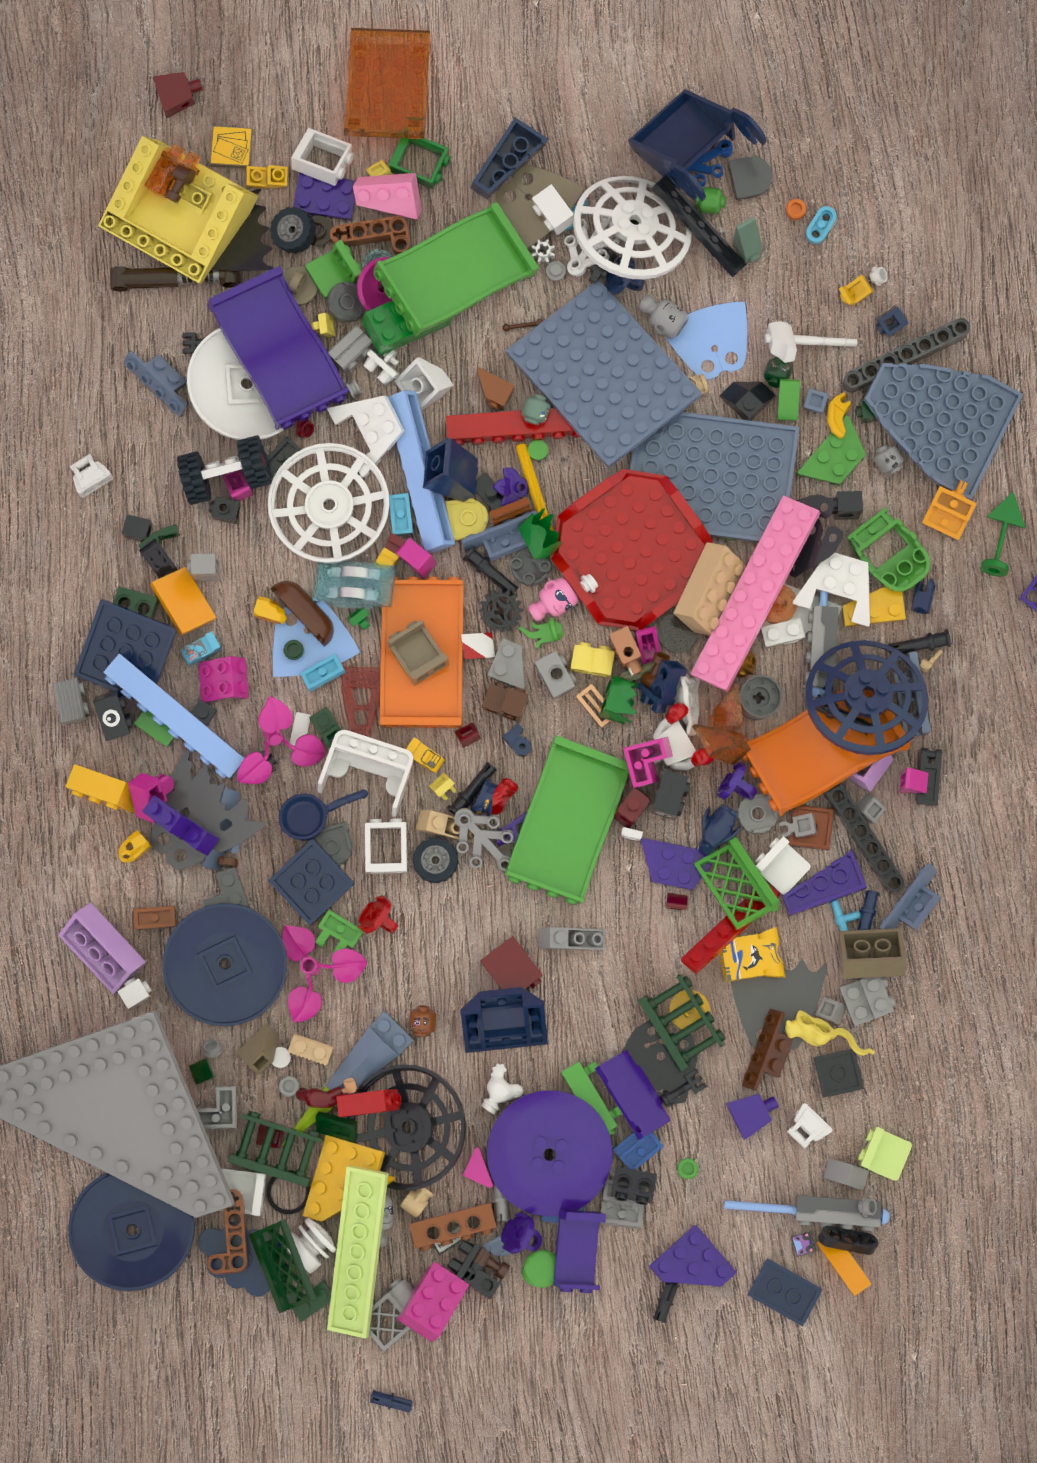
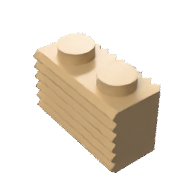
M294 1034L288 1053L327 1067L330 1064L335 1047Z

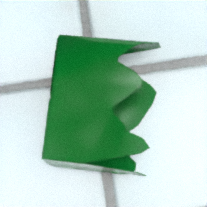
M545 508L535 515L532 513L518 527L534 559H549L562 544L560 541L557 542L559 532L550 530L553 514L540 520Z
M615 675L612 676L606 687L599 717L620 724H625V721L633 723L619 714H636V711L631 708L635 703L632 698L637 695L632 688H638L639 684Z

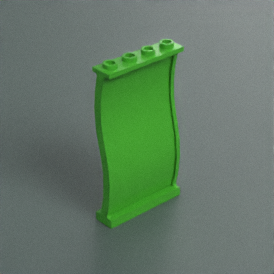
M495 202L489 208L454 223L420 244L382 262L381 260L377 261L373 271L375 278L384 286L386 295L395 303L396 311L405 319L409 331L418 336L421 332L449 320L492 294L525 278L529 279L535 276L539 266L499 204Z
M554 736L540 779L516 839L507 869L504 872V876L508 877L507 880L515 884H519L520 881L526 883L527 888L538 891L540 888L547 891L546 895L553 898H558V896L566 898L565 902L577 906V903H583L596 861L629 773L627 762L563 737Z

